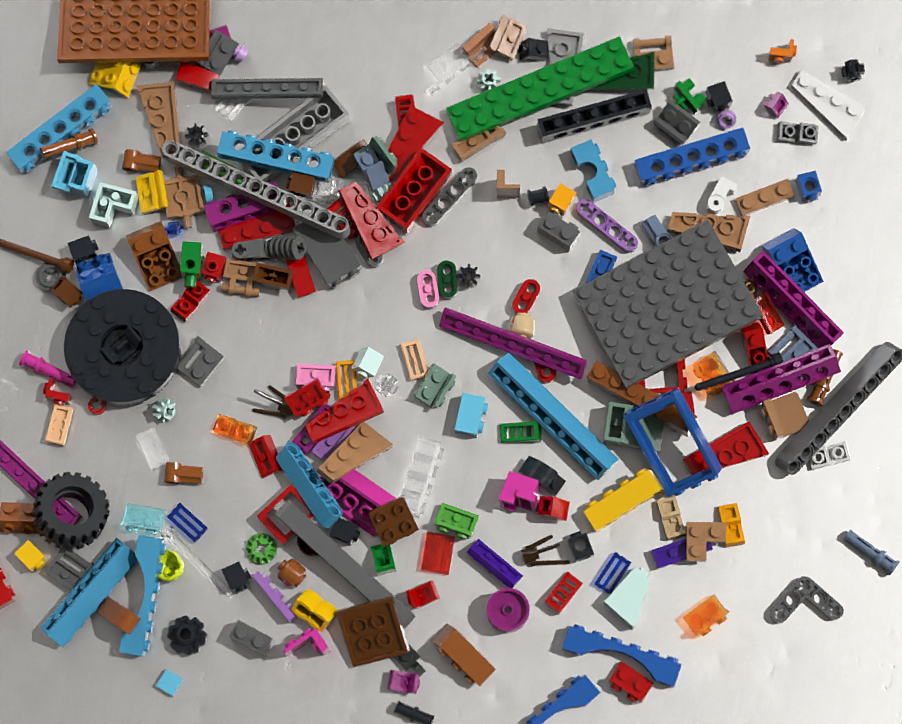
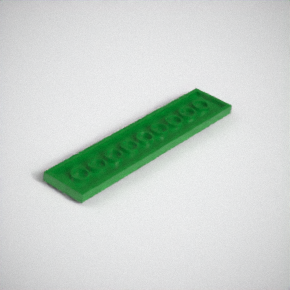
M618 36L446 107V110L458 138L462 142L632 72L635 68L621 37Z

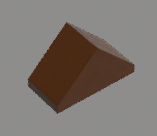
M256 262L252 281L270 289L290 290L294 271Z

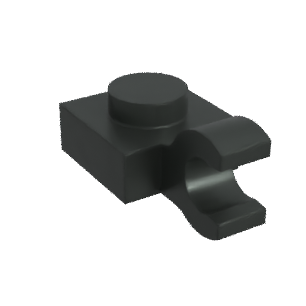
M408 644L409 653L395 656L394 658L406 671L412 667L421 676L426 672L417 662L421 656Z

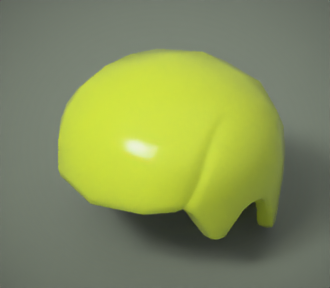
M166 550L165 555L161 556L160 563H163V570L161 575L158 574V578L165 582L177 580L182 574L184 563L176 552Z

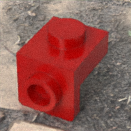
M49 378L48 383H45L43 388L45 398L53 401V404L63 406L70 404L71 395L54 391L56 382Z
M433 580L406 591L407 601L413 609L421 608L440 599Z

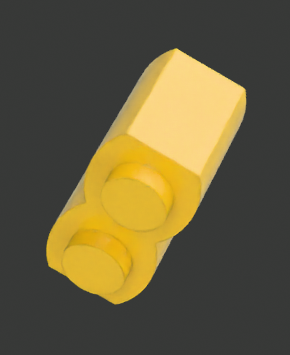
M306 589L295 601L291 610L297 617L306 620L314 629L316 628L318 631L323 632L334 620L337 608L330 602L322 600L316 592Z

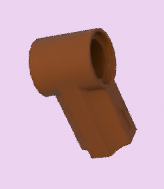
M131 149L125 150L122 164L123 170L152 173L160 170L161 156L142 154Z
M166 462L164 482L170 484H202L204 468Z

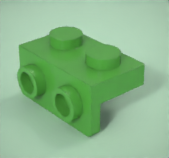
M442 503L435 520V526H438L437 530L448 533V531L455 532V536L462 539L472 538L479 515Z

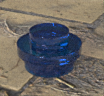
M179 221L169 222L168 226L165 227L167 235L181 234L184 225L179 224Z

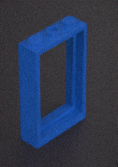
M679 387L629 409L624 415L667 496L673 494L678 496L689 487L694 489L700 486L703 481H712L719 476L718 474L722 467ZM675 404L709 467L675 483L671 480L639 421Z

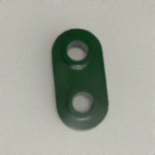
M445 260L437 267L439 294L445 299H452L458 292L456 266L453 262ZM449 269L450 273L444 274L443 270ZM450 287L452 291L450 293L445 292V288Z

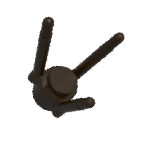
M271 385L268 386L271 391L282 398L280 401L254 389V393L278 404L277 410L280 412L256 408L252 409L253 412L279 416L283 419L286 416L291 418L293 412L285 401L284 394Z
M549 535L532 545L525 546L526 549L521 550L525 565L530 564L531 567L536 565L569 564L570 561H536L540 559V553L560 547V544L557 543L538 550L535 548L552 539L553 535Z

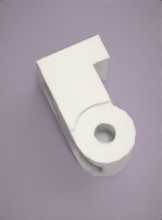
M721 176L708 200V211L712 214L720 213L724 207L726 196L728 193L733 195L738 185Z

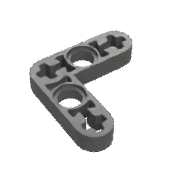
M803 576L792 585L770 612L771 620L780 624L788 619L804 599L809 601L830 620L835 621L841 618L844 610L842 605L816 582L807 576ZM800 581H808L809 584L807 586L809 589L805 588L800 594L803 597L801 598L799 593L793 591V589L798 590L801 587ZM816 593L824 595L825 601L822 604L814 601ZM792 594L797 597L795 605L787 603L788 595ZM828 600L832 602L829 604L830 607L838 608V616L836 614L832 616L830 614L831 610L828 607L825 610L822 608L827 604ZM784 606L791 609L790 612L787 609L783 612V619L775 618V610L780 611Z

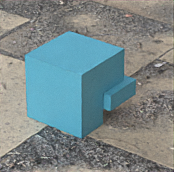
M63 151L51 187L88 198L98 170L94 162Z

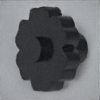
M188 616L177 618L175 625L169 626L167 638L171 640L170 647L178 654L185 652L186 655L191 656L199 653V646L206 645L208 636L203 631L205 625L196 617L191 620Z

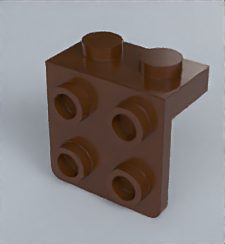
M402 496L369 512L371 521L384 547L394 544L397 540L410 536L419 530Z

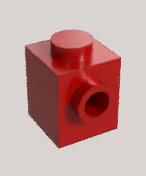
M207 252L201 271L205 281L210 283L221 282L226 264V256Z
M540 496L537 515L551 520L566 521L570 502L555 496Z

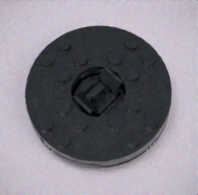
M116 289L94 296L77 310L70 320L65 333L64 356L72 377L91 397L111 405H134L156 396V393H160L159 391H162V388H165L172 380L181 358V338L171 314L158 300L140 291Z

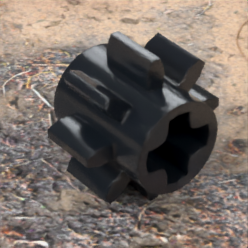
M858 59L844 62L845 66H842L841 69L842 78L847 77L849 82L862 79L861 75H864L865 72L864 63L859 64Z
M194 123V127H187L189 134L184 136L185 139H190L188 142L189 146L195 144L199 148L200 144H206L205 137H208L209 134L208 132H203L205 130L204 125L198 127ZM195 133H199L198 138H194Z
M470 264L466 268L460 267L462 274H457V278H462L460 286L465 284L468 289L472 284L477 286L476 279L481 278L480 274H476L478 267L473 269L470 267ZM467 273H471L470 280H468L466 277Z

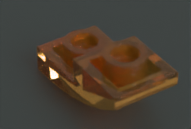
M219 414L212 432L251 445L257 427Z

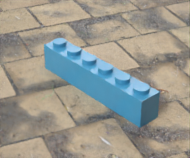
M116 538L40 629L60 646L64 647L66 643L70 642L76 631L85 624L87 618L97 610L98 605L104 598L109 596L111 590L123 579L126 572L135 565L137 561L135 553Z

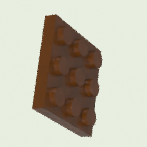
M393 596L336 611L353 667L409 653L410 649Z

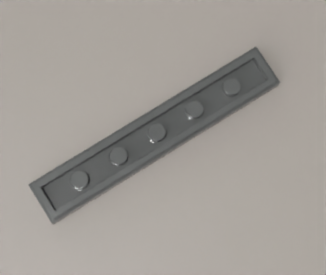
M212 79L211 98H323L324 79Z

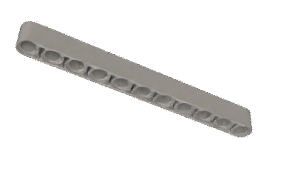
M167 141L162 147L167 161L337 238L343 239L350 234L349 223L341 215L175 141ZM176 149L174 154H168L170 150ZM187 157H193L190 162H185ZM205 164L210 165L207 169H201ZM227 172L225 176L218 177L219 173ZM238 179H243L241 184H235ZM254 187H260L259 191L252 192ZM272 194L277 195L274 200L268 199ZM288 202H294L292 207L285 206ZM306 209L311 210V213L308 215L302 214ZM322 217L328 218L324 223L319 222ZM339 225H345L343 230L336 229Z

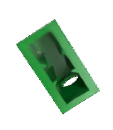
M182 241L180 273L182 278L185 279V288H196V279H202L201 271L204 264L205 250L201 242Z

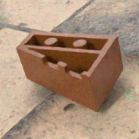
M446 624L431 640L438 647L437 651L444 658L448 657L452 660L450 664L457 671L462 670L466 674L464 678L471 685L475 683L481 686L496 670L449 624Z

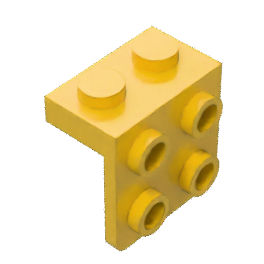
M96 63L89 79V84L92 86L97 84L99 87L112 89L121 96L129 98L142 63Z

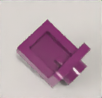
M390 670L388 690L411 694L417 693L420 686L419 674Z

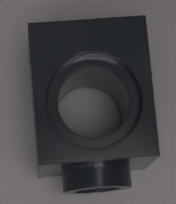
M89 235L67 243L76 265L82 261H88L97 257L98 245L95 239L91 240Z
M339 518L333 524L329 535L352 545L353 541L357 542L361 531L358 530L359 526L357 524Z
M579 531L570 535L571 538L567 542L575 563L594 556L587 533L582 534ZM582 541L586 548L579 551L575 548V543Z

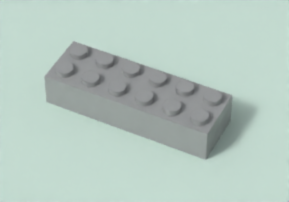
M325 85L323 98H308L258 136L257 139L263 141L271 139L280 145L288 143L298 149H302V147L313 149L350 120V116ZM256 148L253 153L259 155L263 149ZM275 152L271 157L278 159L281 157V153ZM294 156L290 159V162L294 163L300 158ZM241 163L251 176L267 183L281 173Z

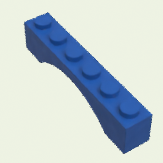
M574 624L573 627L569 626L562 650L579 656L597 651L621 653L641 664L655 682L672 688L675 687L682 665L678 663V659L667 656V658L660 657V653L653 650H648V652L640 650L641 646L632 643L629 646L622 644L623 640L611 637V640L604 638L603 633L594 630L592 633L587 632L585 627Z
M578 675L570 682L573 686L568 690L563 688L556 695L558 699L555 702L551 703L549 701L541 708L543 712L538 717L534 714L526 722L528 724H543L551 716L565 709L585 707L601 692L586 675L582 678Z

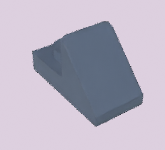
M372 148L354 157L372 191L389 183L382 161H378Z

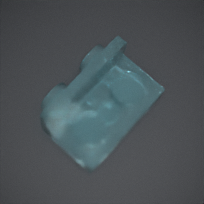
M127 503L124 521H122L121 525L126 527L127 531L137 532L140 529L145 530V534L156 535L157 532L162 533L166 510Z

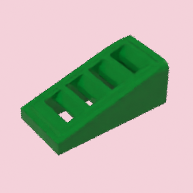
M537 421L500 424L501 443L541 442V425ZM523 427H526V437H523ZM531 427H534V437H531ZM507 428H511V438L507 436ZM515 428H518V438L515 436Z

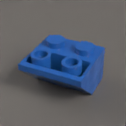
M110 252L100 254L96 258L82 261L74 266L86 301L106 291L123 289Z

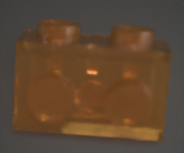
M713 351L699 362L692 364L694 374L698 379L701 378L702 382L729 373L716 351ZM733 379L704 390L712 397L718 396L723 393L722 386L735 380Z
M713 595L685 615L683 619L696 637L700 634L704 637L712 631L710 627L713 624L717 623L720 625L728 619L726 615L729 611Z

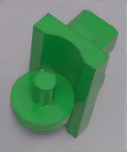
M690 78L683 82L679 80L675 83L676 87L674 88L677 92L673 96L676 104L685 111L689 107L694 114H697L700 111V107L706 102V97L701 92L694 97L691 95L690 91L695 88V84Z

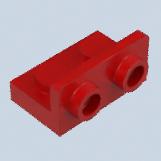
M316 378L286 395L284 399L295 417L300 415L304 417L312 412V408L316 406L320 408L327 404L331 394L329 391L326 392L320 380Z
M622 661L609 679L611 688L618 692L624 691L628 694L627 698L634 703H637V701L642 703L654 682Z

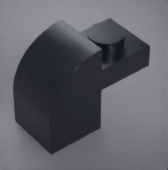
M528 456L518 471L524 476L539 480V485L555 497L566 482V480L558 475L556 470L532 456Z

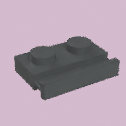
M215 29L210 37L209 61L196 62L221 75L239 43Z

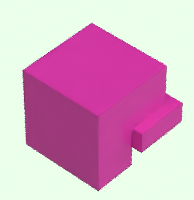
M509 471L499 496L500 508L515 513L518 506L536 513L538 509L537 497L540 491L539 480Z

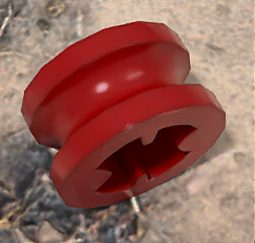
M91 398L88 402L89 411L95 415L104 413L106 403L101 402V409L97 408L94 411L95 407L92 405L93 403H98L99 400Z

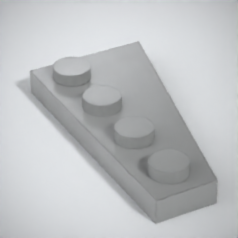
M547 28L550 64L582 52L584 33ZM574 95L554 104L572 107Z

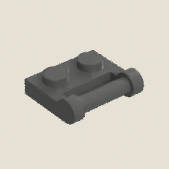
M197 336L194 340L195 343L180 360L177 369L198 386L202 387L225 357ZM200 347L205 349L189 370L185 368L186 364Z
M62 546L44 572L72 591L94 563H89L74 551L66 550V547ZM66 555L86 570L81 574L62 561V558Z

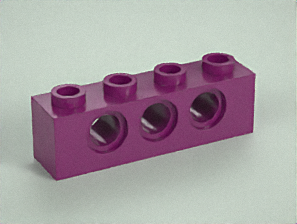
M269 182V184L278 187L276 182ZM260 187L256 189L253 188L252 192L259 191ZM232 194L227 196L226 199L213 200L204 205L213 232L277 211L241 194ZM272 194L268 199L274 200L277 195ZM243 203H248L247 207L240 208ZM225 209H230L229 213L222 214Z

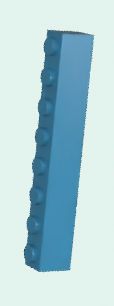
M510 353L499 359L488 372L504 390L597 480L602 478L619 460Z

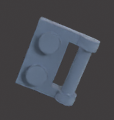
M793 325L789 328L790 331L777 344L767 349V354L771 357V354L779 352L795 336L799 341L782 356L783 362L816 350L818 347L797 326Z

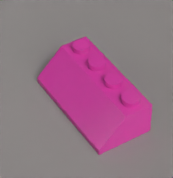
M355 469L333 484L320 476L341 507L342 515L375 537L377 531L371 521L369 512L396 499V497Z

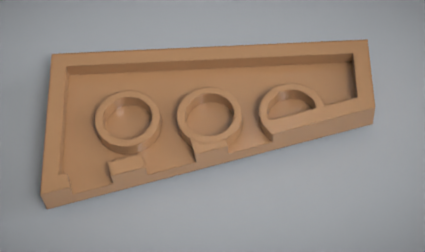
M165 82L138 85L137 89L163 158H166L162 151L164 143L171 140L180 143L175 83ZM176 149L170 150L168 154H174Z
M672 212L667 232L680 235L708 220L724 248L741 252L750 216L734 217V215L715 216V214L698 215L697 213Z
M362 422L318 468L317 473L333 484L351 473L352 470L363 466L367 461L378 457L382 452L388 451L392 448L393 444L367 423Z

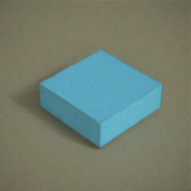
M166 669L156 686L174 696L183 679Z

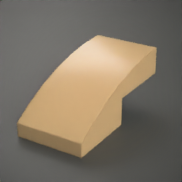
M672 496L657 500L667 541L686 536L676 497Z

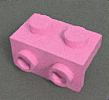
M297 364L296 388H300L318 378L326 392H330V389L335 390L336 366Z

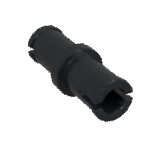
M400 701L397 702L393 712L409 718L411 722L416 721L421 724H432L434 715L418 710L419 707L415 706L414 708Z

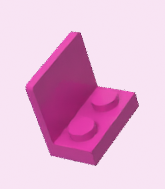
M309 628L301 634L302 638L297 641L295 639L289 641L284 645L286 648L283 650L289 656L312 641L311 644L318 654L322 652L326 655L331 651L316 628L314 630Z

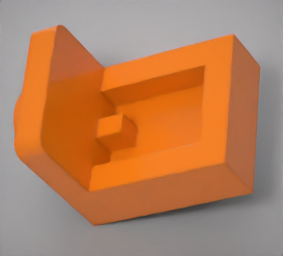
M790 39L788 49L771 47L768 60L777 64L791 62L792 57H796L797 52L794 39Z

